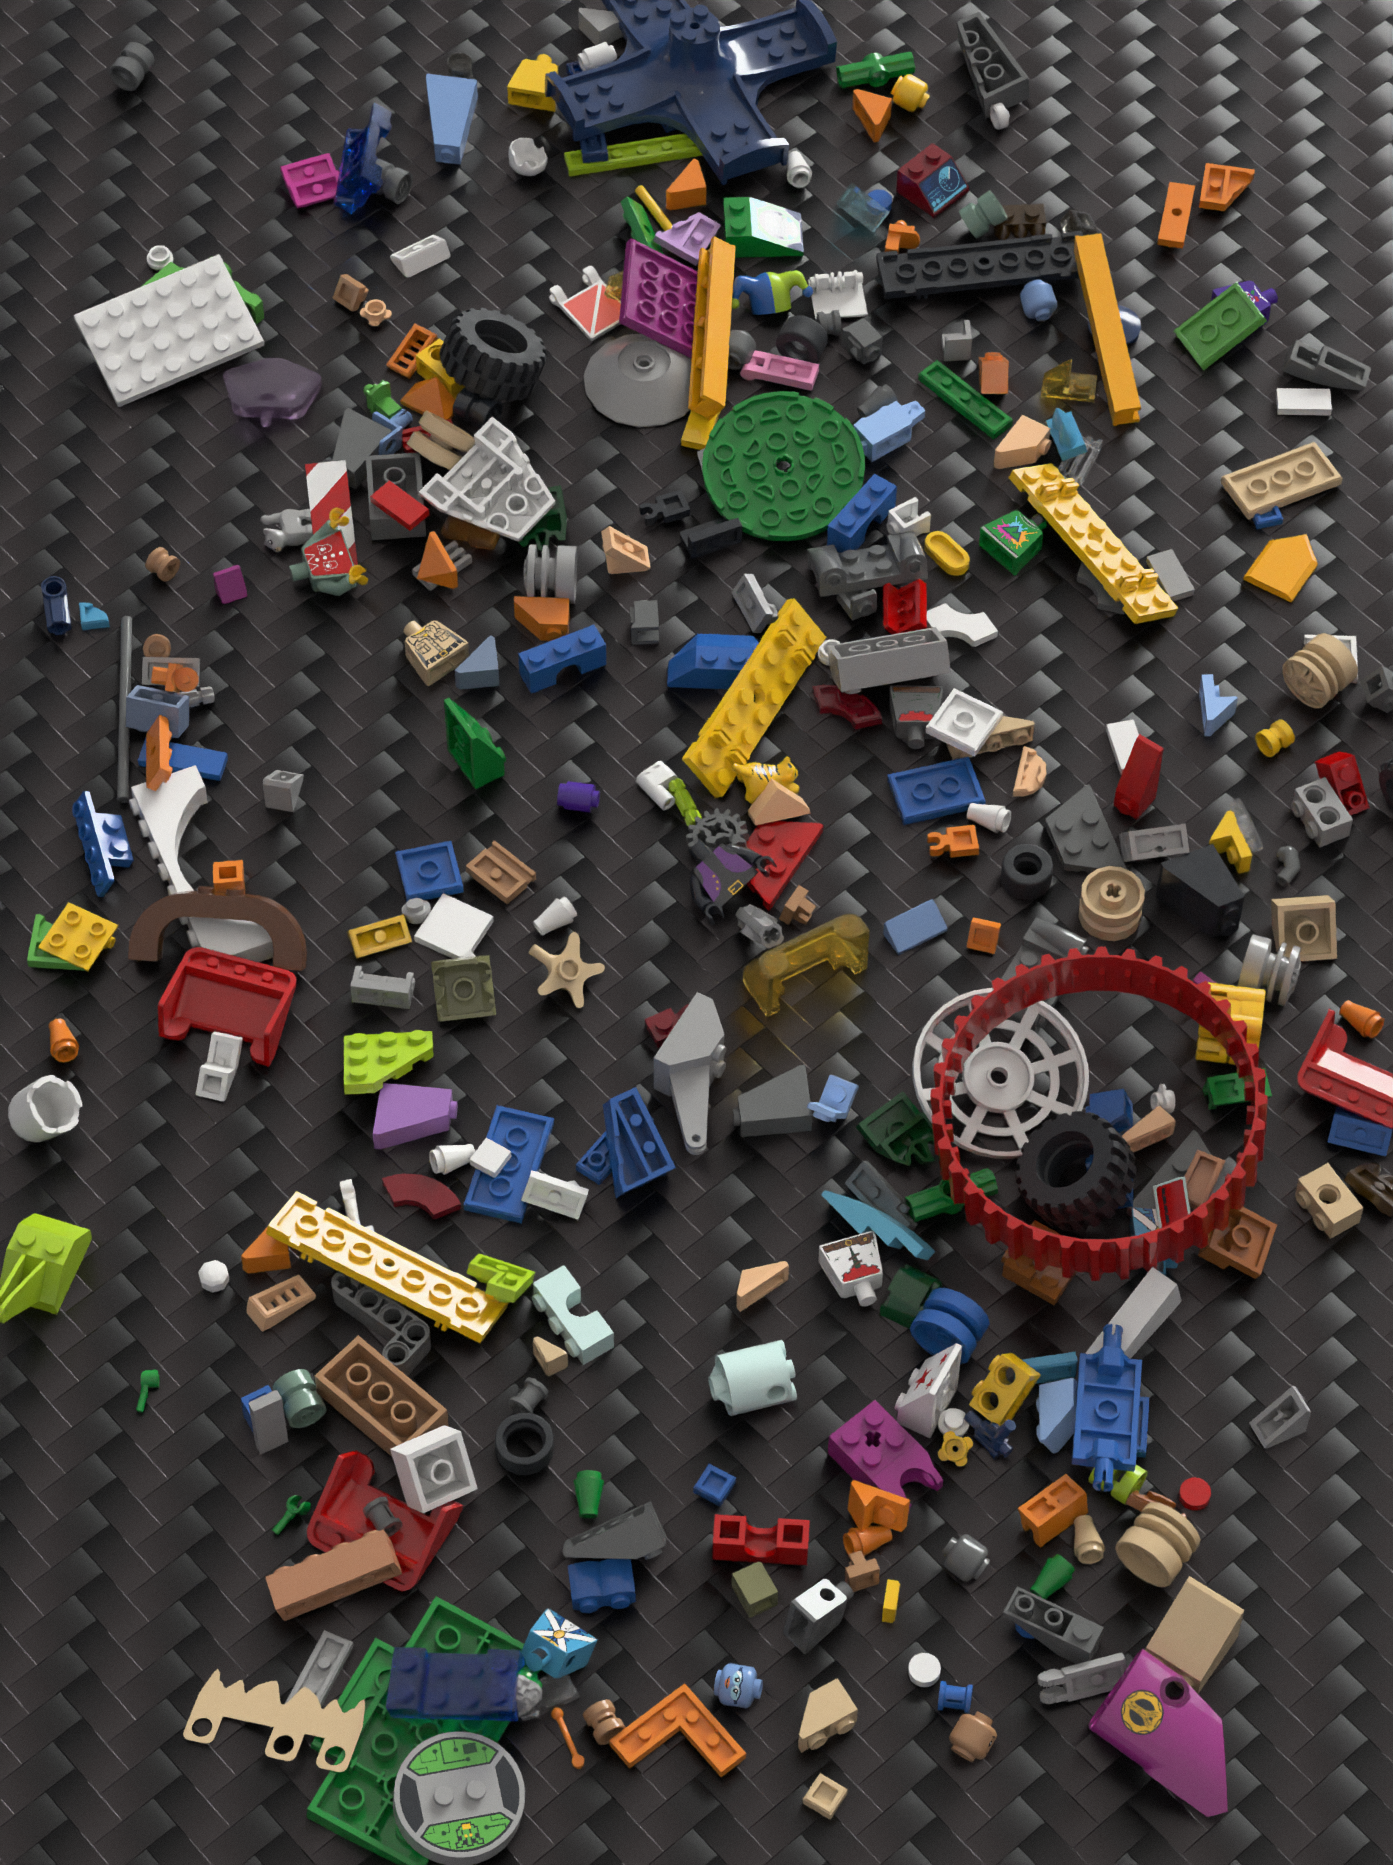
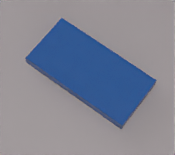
M496 1106L486 1138L510 1150L512 1157L496 1178L477 1168L475 1169L463 1205L465 1211L522 1224L528 1203L521 1201L531 1171L539 1172L554 1126V1118Z

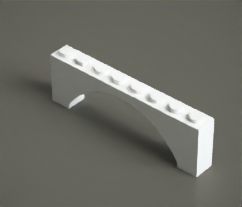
M196 765L172 773L166 783L162 782L156 791L146 788V782L131 787L133 799L129 800L131 810L134 816L139 815L141 821H138L143 837L149 836L151 841L148 843L150 853L153 859H159L158 870L162 880H168L170 884L167 887L169 895L183 891H194L180 871L178 850L182 835L190 819L201 805L208 803L206 788ZM199 917L179 918L182 925H188L187 936L192 948L195 946L203 947L255 962L273 958L272 939L268 932L255 922Z

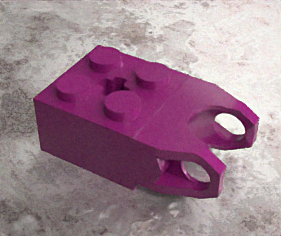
M876 1400L829 1436L828 1454L856 1481L906 1498L901 1487L908 1482H919L936 1491L943 1486V1479L934 1468L928 1452Z

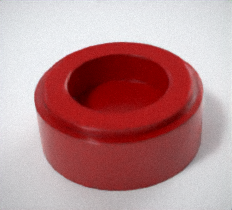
M1189 1478L1181 1484L1179 1500L1185 1508L1198 1511L1208 1505L1211 1489L1206 1481L1200 1478Z

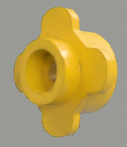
M953 1431L946 1432L943 1436L942 1449L938 1451V1457L942 1461H953L959 1467L966 1465L968 1462L966 1457L968 1450L973 1447L972 1439L970 1437L962 1438L956 1436ZM954 1446L958 1447L957 1452L953 1451Z

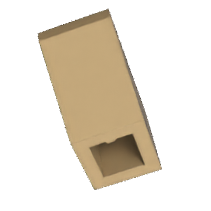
M838 1678L811 1692L799 1732L798 1748L801 1753L809 1748L814 1750L821 1747L827 1741V1738L836 1733L841 1735L848 1732L857 1722L858 1709Z

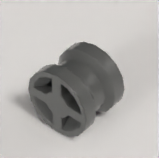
M832 310L831 313L827 314L822 311L817 312L816 321L824 328L826 334L841 336L839 310Z

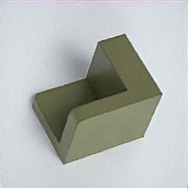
M756 1562L732 1574V1588L749 1618L777 1606L778 1591L761 1562Z

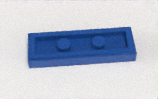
M146 738L138 758L139 766L146 767ZM169 742V748L172 749L169 766L172 767V772L196 765L201 778L221 781L228 760L227 753Z

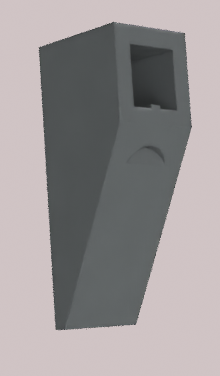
M1018 1586L1003 1611L1006 1617L1058 1656L1075 1664L1093 1660L1102 1642L1103 1626Z

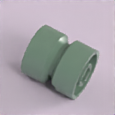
M990 190L977 199V205L969 203L959 210L964 223L976 239L989 232L990 224L996 226L1008 219L1003 207Z
M293 1370L281 1376L274 1383L273 1391L277 1390L282 1398L284 1415L291 1427L302 1428L309 1426L325 1414L326 1406L321 1396L315 1391L316 1385L307 1370Z

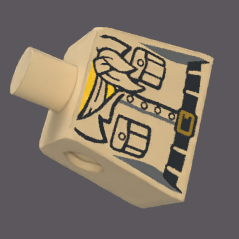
M411 621L404 628L403 632L407 636L405 639L406 656L428 687L456 669L469 657L468 642L438 621H431L424 627H421L416 621Z

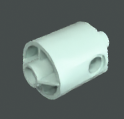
M783 1340L716 1355L715 1366L708 1377L709 1387L714 1401H723L730 1416L797 1400L795 1386L790 1380L795 1378V1369L792 1360L785 1359L786 1349Z

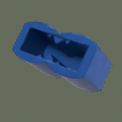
M606 1559L600 1562L586 1561L568 1565L573 1610H580L582 1613H592L603 1606L623 1609L636 1602L631 1559Z

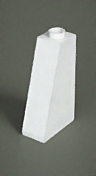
M1154 1267L1150 1269L1108 1323L1113 1324V1335L1116 1324L1123 1328L1121 1348L1130 1359L1182 1301L1177 1284ZM1103 1331L1085 1354H1094L1103 1347Z

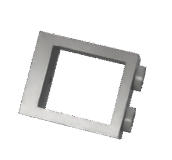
M1186 824L1119 834L1121 854L1124 862L1189 853Z

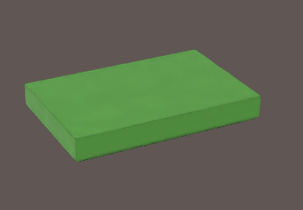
M1235 282L1176 328L1174 333L1204 371L1267 322V320L1238 282Z

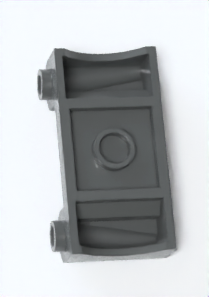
M914 531L887 535L888 545H874L870 548L846 550L841 553H837L834 545L807 549L808 568L813 570L820 597L883 587L886 583L895 585L912 582L919 578L921 580L928 579L927 559Z
M1035 918L1023 938L1022 946L1001 979L1007 981L1016 976L1015 967L1020 964L1025 965L1029 969L1041 965L1042 955L1050 954L1054 960L1066 958L1069 949L1077 948L1081 955H1087L1090 952V948L1087 947L1088 940L1057 925ZM1061 995L1043 1001L1054 1007ZM1028 1008L1013 1014L1007 1020L1020 1023ZM1038 1013L1031 1030L1038 1034L1041 1027L1045 1028L1048 1020Z

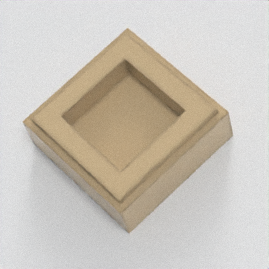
M820 1773L804 1796L803 1804L831 1820L846 1797L848 1789Z

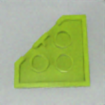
M414 1030L404 1033L384 1032L368 1035L357 1033L344 1036L345 1095L375 1093L383 1088V1082L390 1078L396 1080L410 1072L412 1065L417 1061L422 1060L426 1062L433 1057L432 1031Z

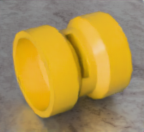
M1279 719L1271 724L1270 729H1263L1255 735V740L1260 751L1267 757H1272L1280 751L1281 747L1286 748L1293 744L1295 736L1291 727L1284 720Z

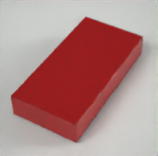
M390 480L370 496L372 504L409 531L429 516V509Z

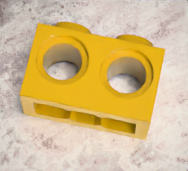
M438 339L416 354L417 373L425 380L437 377L452 397L456 399L465 386L457 384L455 379L450 377L446 373V369L443 368L440 359V349L443 341Z
M1013 1353L997 1355L988 1367L990 1373L985 1380H981L972 1391L974 1397L969 1403L972 1408L985 1418L997 1423L999 1426L1008 1419L1012 1420L1041 1376L1039 1372ZM1009 1367L1015 1372L1013 1383L1009 1382L1006 1376ZM992 1393H995L999 1399L996 1408L990 1403Z

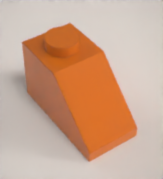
M514 596V616L539 640L552 641L569 634L570 601L569 598Z

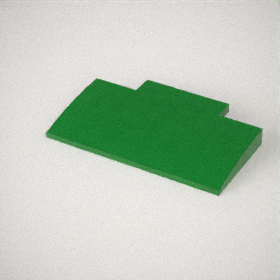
M437 1596L402 1652L375 1638L338 1699V1704L343 1713L354 1709L360 1701L365 1700L363 1728L345 1771L335 1772L330 1770L307 1808L306 1818L398 1865H427L429 1859L419 1854L407 1843L395 1821L393 1793L397 1773L405 1758L416 1746L439 1734L470 1732L487 1737L498 1744L512 1717H508L506 1713L502 1710H497L494 1706L491 1685L496 1675L509 1667L521 1666L528 1668L525 1659L521 1656L524 1643ZM540 1670L534 1671L537 1676H538ZM316 1736L311 1743V1748L320 1752L325 1738ZM335 1746L328 1749L325 1756L334 1760V1765H338L344 1760L345 1751L343 1748Z

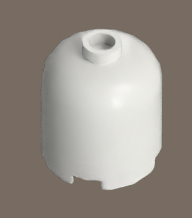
M49 1075L39 1078L12 1098L8 1107V1118L12 1129L18 1136L26 1141L42 1142L66 1133L78 1124L79 1108L82 1107V1101L79 1092L71 1082H64L59 1078H55V1075Z

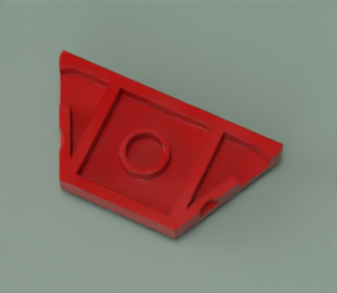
M774 821L760 824L755 828L749 837V841L746 842L747 848L762 856L771 857L777 867L773 865L765 867V870L770 874L769 877H764L759 869H756L758 873L747 883L753 893L756 891L763 900V905L766 909L771 910L823 833V824Z

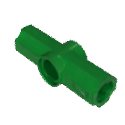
M912 52L886 57L879 53H871L865 56L862 62L836 67L840 88L869 83L873 87H880L885 85L890 78L915 73Z
M986 1168L970 1174L972 1182L984 1191L986 1197L998 1194V1186L992 1170ZM943 1179L937 1186L905 1197L906 1204L910 1207L908 1214L914 1222L941 1213L956 1214L962 1210L965 1203L954 1204L952 1198L946 1195L951 1193L950 1182Z

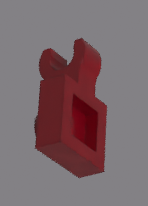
M689 1004L682 1007L676 1014L669 1008L644 1019L645 1026L657 1047L662 1046Z

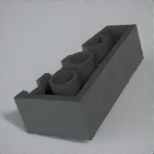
M978 11L957 21L958 42L985 119L990 117V107L993 104L1001 102L1007 109L1030 98L1028 76L981 13Z

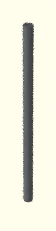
M123 616L121 618L117 801L119 803H127L129 797L130 728L126 727V697L131 692L132 618L130 616Z

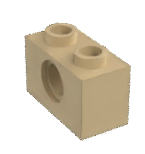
M1328 1163L1298 1179L1295 1192L1297 1202L1302 1208H1306L1309 1211L1317 1228L1321 1231L1324 1230L1330 1239L1360 1222L1363 1206ZM1323 1200H1326V1201L1331 1202L1332 1204H1326V1203H1323L1322 1201H1323Z

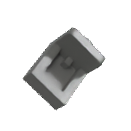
M874 589L837 594L836 600L851 620L868 616L877 610V593Z

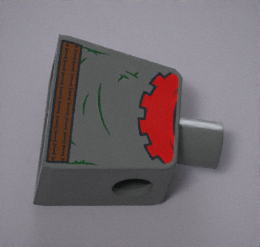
M890 685L889 709L895 736L897 738H907L910 748L920 749L924 747L925 739L935 738L926 733V726L942 706L943 686Z

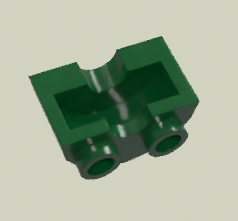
M906 1264L905 1268L901 1267L890 1283L887 1289L890 1291L885 1303L881 1304L879 1315L910 1329L919 1311L923 1310L924 1303L932 1290L942 1288L943 1282Z

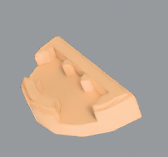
M1026 746L1023 747L1013 796L1024 797L1034 794L1042 787L1046 779V763L1036 754L1037 751Z

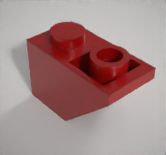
M1339 751L1315 761L1319 778L1325 777L1350 816L1370 808L1355 755Z

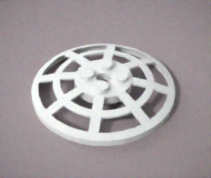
M992 988L974 990L957 996L944 1004L930 1018L920 1034L912 1062L913 1084L917 1099L931 1123L932 1111L927 1101L931 1100L930 1093L931 1089L934 1088L923 1089L921 1084L920 1065L925 1045L928 1044L941 1053L938 1063L943 1062L941 1047L943 1040L932 1032L944 1018L959 1008L968 1005L971 1012V999L975 995L986 997L992 992ZM1044 1001L1027 1007L1028 1009L1020 1023L1006 1019L995 1027L1015 1032L1009 1044L991 1042L988 1034L979 1043L980 1047L975 1049L964 1063L963 1082L955 1083V1096L967 1093L968 1097L977 1106L969 1118L953 1101L952 1096L954 1095H950L949 1100L952 1103V1114L961 1123L966 1125L960 1138L953 1134V1143L960 1148L994 1159L1022 1157L1021 1148L1025 1142H1029L1025 1132L1040 1124L1050 1111L1059 1115L1063 1113L1071 1115L1074 1111H1082L1089 1086V1070L1084 1048L1068 1021ZM1038 1013L1059 1030L1070 1047L1069 1051L1054 1056L1046 1042L1036 1032L1031 1030ZM1025 1038L1038 1048L1044 1057L1043 1060L1034 1063L1029 1061L1028 1057L1020 1050ZM1075 1061L1078 1087L1076 1100L1073 1107L1056 1101L1060 1086L1058 1067ZM993 1071L1002 1072L1006 1077V1082L1002 1084L995 1083L991 1079V1073ZM1049 1071L1050 1088L1048 1097L1032 1090L1034 1075ZM1025 1101L1041 1107V1110L1033 1118L1025 1123H1020L1015 1109ZM987 1111L1003 1113L1009 1127L995 1128L985 1126L981 1122ZM976 1132L991 1136H1013L1019 1150L1011 1152L992 1151L974 1146L971 1142Z

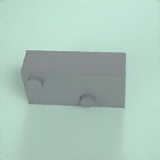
M936 627L827 646L831 678L840 691H845L847 694L861 692V688L951 673L947 640Z

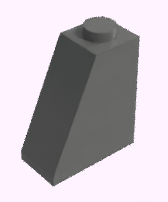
M349 408L344 411L332 461L346 460L348 486L356 490L367 478L366 456L379 455L380 440L391 433L392 430ZM392 440L388 443L386 451L391 447Z
M799 1065L738 1096V1108H733L732 1112L734 1126L740 1127L741 1137L812 1131L813 1115L812 1110L807 1108L811 1101L805 1065Z

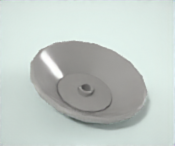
M643 334L624 335L605 343L590 358L583 375L586 395L598 412L614 422L639 428L663 426L684 417L690 411L688 409L691 358Z

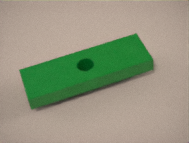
M628 196L621 201V206L624 210L622 216L632 228V238L664 254L661 246L653 242L655 232L643 206Z

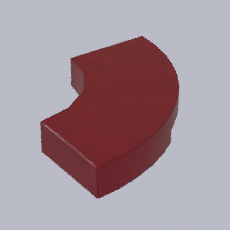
M837 685L813 686L812 693L820 714L832 713L840 715L850 721L855 730L882 724V716L879 710L864 695L860 696L856 693L847 694L845 691L841 692Z
M396 1174L382 1178V1184L394 1207L403 1205L418 1206L427 1211L434 1220L461 1209V1203L457 1196L447 1186L433 1178L419 1174Z

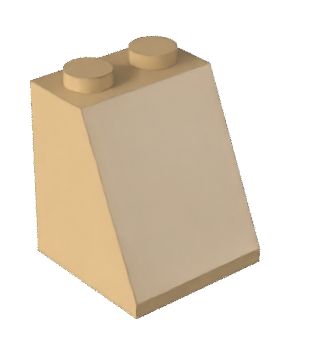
M1189 1576L1145 1651L1176 1673L1182 1675L1186 1682L1199 1694L1237 1639L1244 1609ZM1174 1681L1178 1687L1183 1689V1685L1180 1682Z

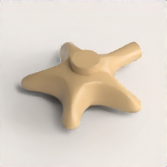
M576 932L571 933L565 949L559 955L549 954L536 944L529 950V954L542 962L548 969V977L538 987V994L541 996L547 995L562 988L570 994L577 1008L583 1007L584 981L593 975L602 973L605 966L601 963L587 964L582 962L580 958L579 935Z

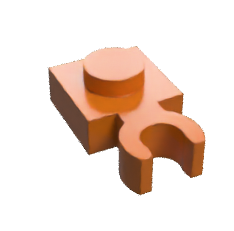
M975 825L946 828V835L938 832L927 834V843L938 844L930 846V856H939L944 851H949L950 858L979 855Z

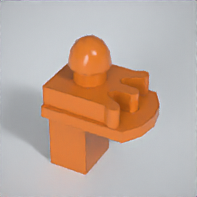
M898 220L895 224L890 223L885 252L897 251L899 254L900 248L916 249L920 243V236L914 231L915 226H907L903 220Z

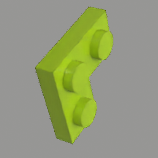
M480 1253L469 1263L467 1270L468 1275L476 1277L482 1283H487L485 1294L494 1296L497 1301L503 1303H514L533 1283L535 1275L534 1271Z

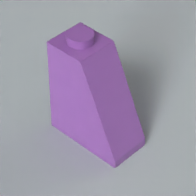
M383 1083V1088L380 1089L373 1129L374 1149L380 1150L448 1131L451 1119H456L458 1109V1102L453 1101L452 1089Z

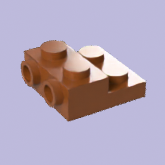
M1242 1207L1241 1210L1230 1209L1228 1227L1224 1231L1213 1229L1208 1233V1245L1199 1250L1198 1256L1222 1269L1230 1265L1256 1279L1262 1273L1277 1225L1245 1207Z
M1036 1220L1031 1225L1041 1230L1061 1235ZM1008 1249L1001 1259V1263L1004 1264L1003 1277L1053 1305L1056 1304L1078 1272L1075 1271L1070 1279L1062 1277L1061 1268H1055L1050 1265L1041 1272L1034 1269V1260L1024 1255L1016 1260L1010 1258Z

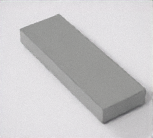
M274 1390L250 1401L249 1409L255 1445L260 1455L287 1443L288 1435L284 1409L279 1392Z
M324 1630L285 1704L300 1689L306 1687L318 1697L322 1707L353 1649V1642Z

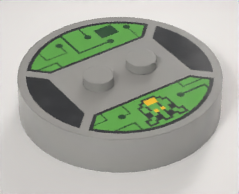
M470 1732L439 1734L416 1746L405 1758L397 1773L393 1793L394 1817L404 1839L422 1856L444 1865H473L488 1860L502 1851L517 1832L525 1803L524 1781L514 1759L503 1747L493 1740Z

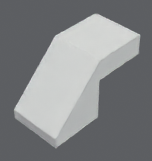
M216 1031L212 1033L207 1062L200 1067L196 1089L197 1096L223 1102L226 1100L239 1065L242 1037Z

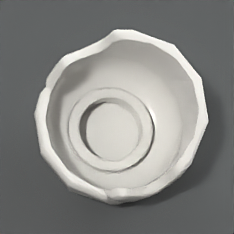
M518 138L511 142L508 158L509 165L515 172L525 176H535L545 169L548 157L544 147L537 148L532 138Z

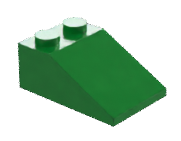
M450 698L445 699L447 750L473 787L477 789L504 776L505 754L500 747L496 748L492 743V737L487 728H482L475 718Z

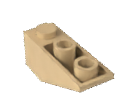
M1003 716L977 754L988 751L995 752L1001 748L1023 745L1033 741L1034 722ZM946 743L953 760L972 757V755Z

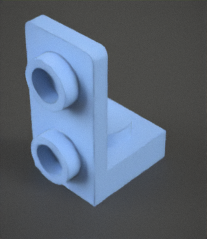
M829 1075L819 1102H809L807 1108L814 1111V1117L826 1122L846 1119L859 1086L837 1076Z

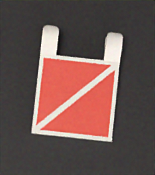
M588 266L583 269L585 275H583L582 279L589 287L567 299L562 288L556 285L549 289L551 293L549 300L552 304L560 307L592 342L620 325L621 300L601 280L594 267Z

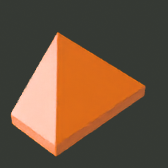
M437 377L415 383L400 400L402 405L422 415L425 411H429L445 420H450L454 416L453 405L455 399Z
M435 531L430 532L417 579L452 589L457 588V569Z

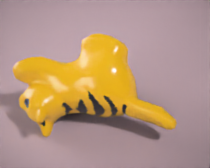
M788 756L778 765L756 762L745 765H732V769L738 774V780L744 783L746 787L745 798L751 804L765 790L771 778L795 794L799 791V786L793 783L798 776V770L790 762Z

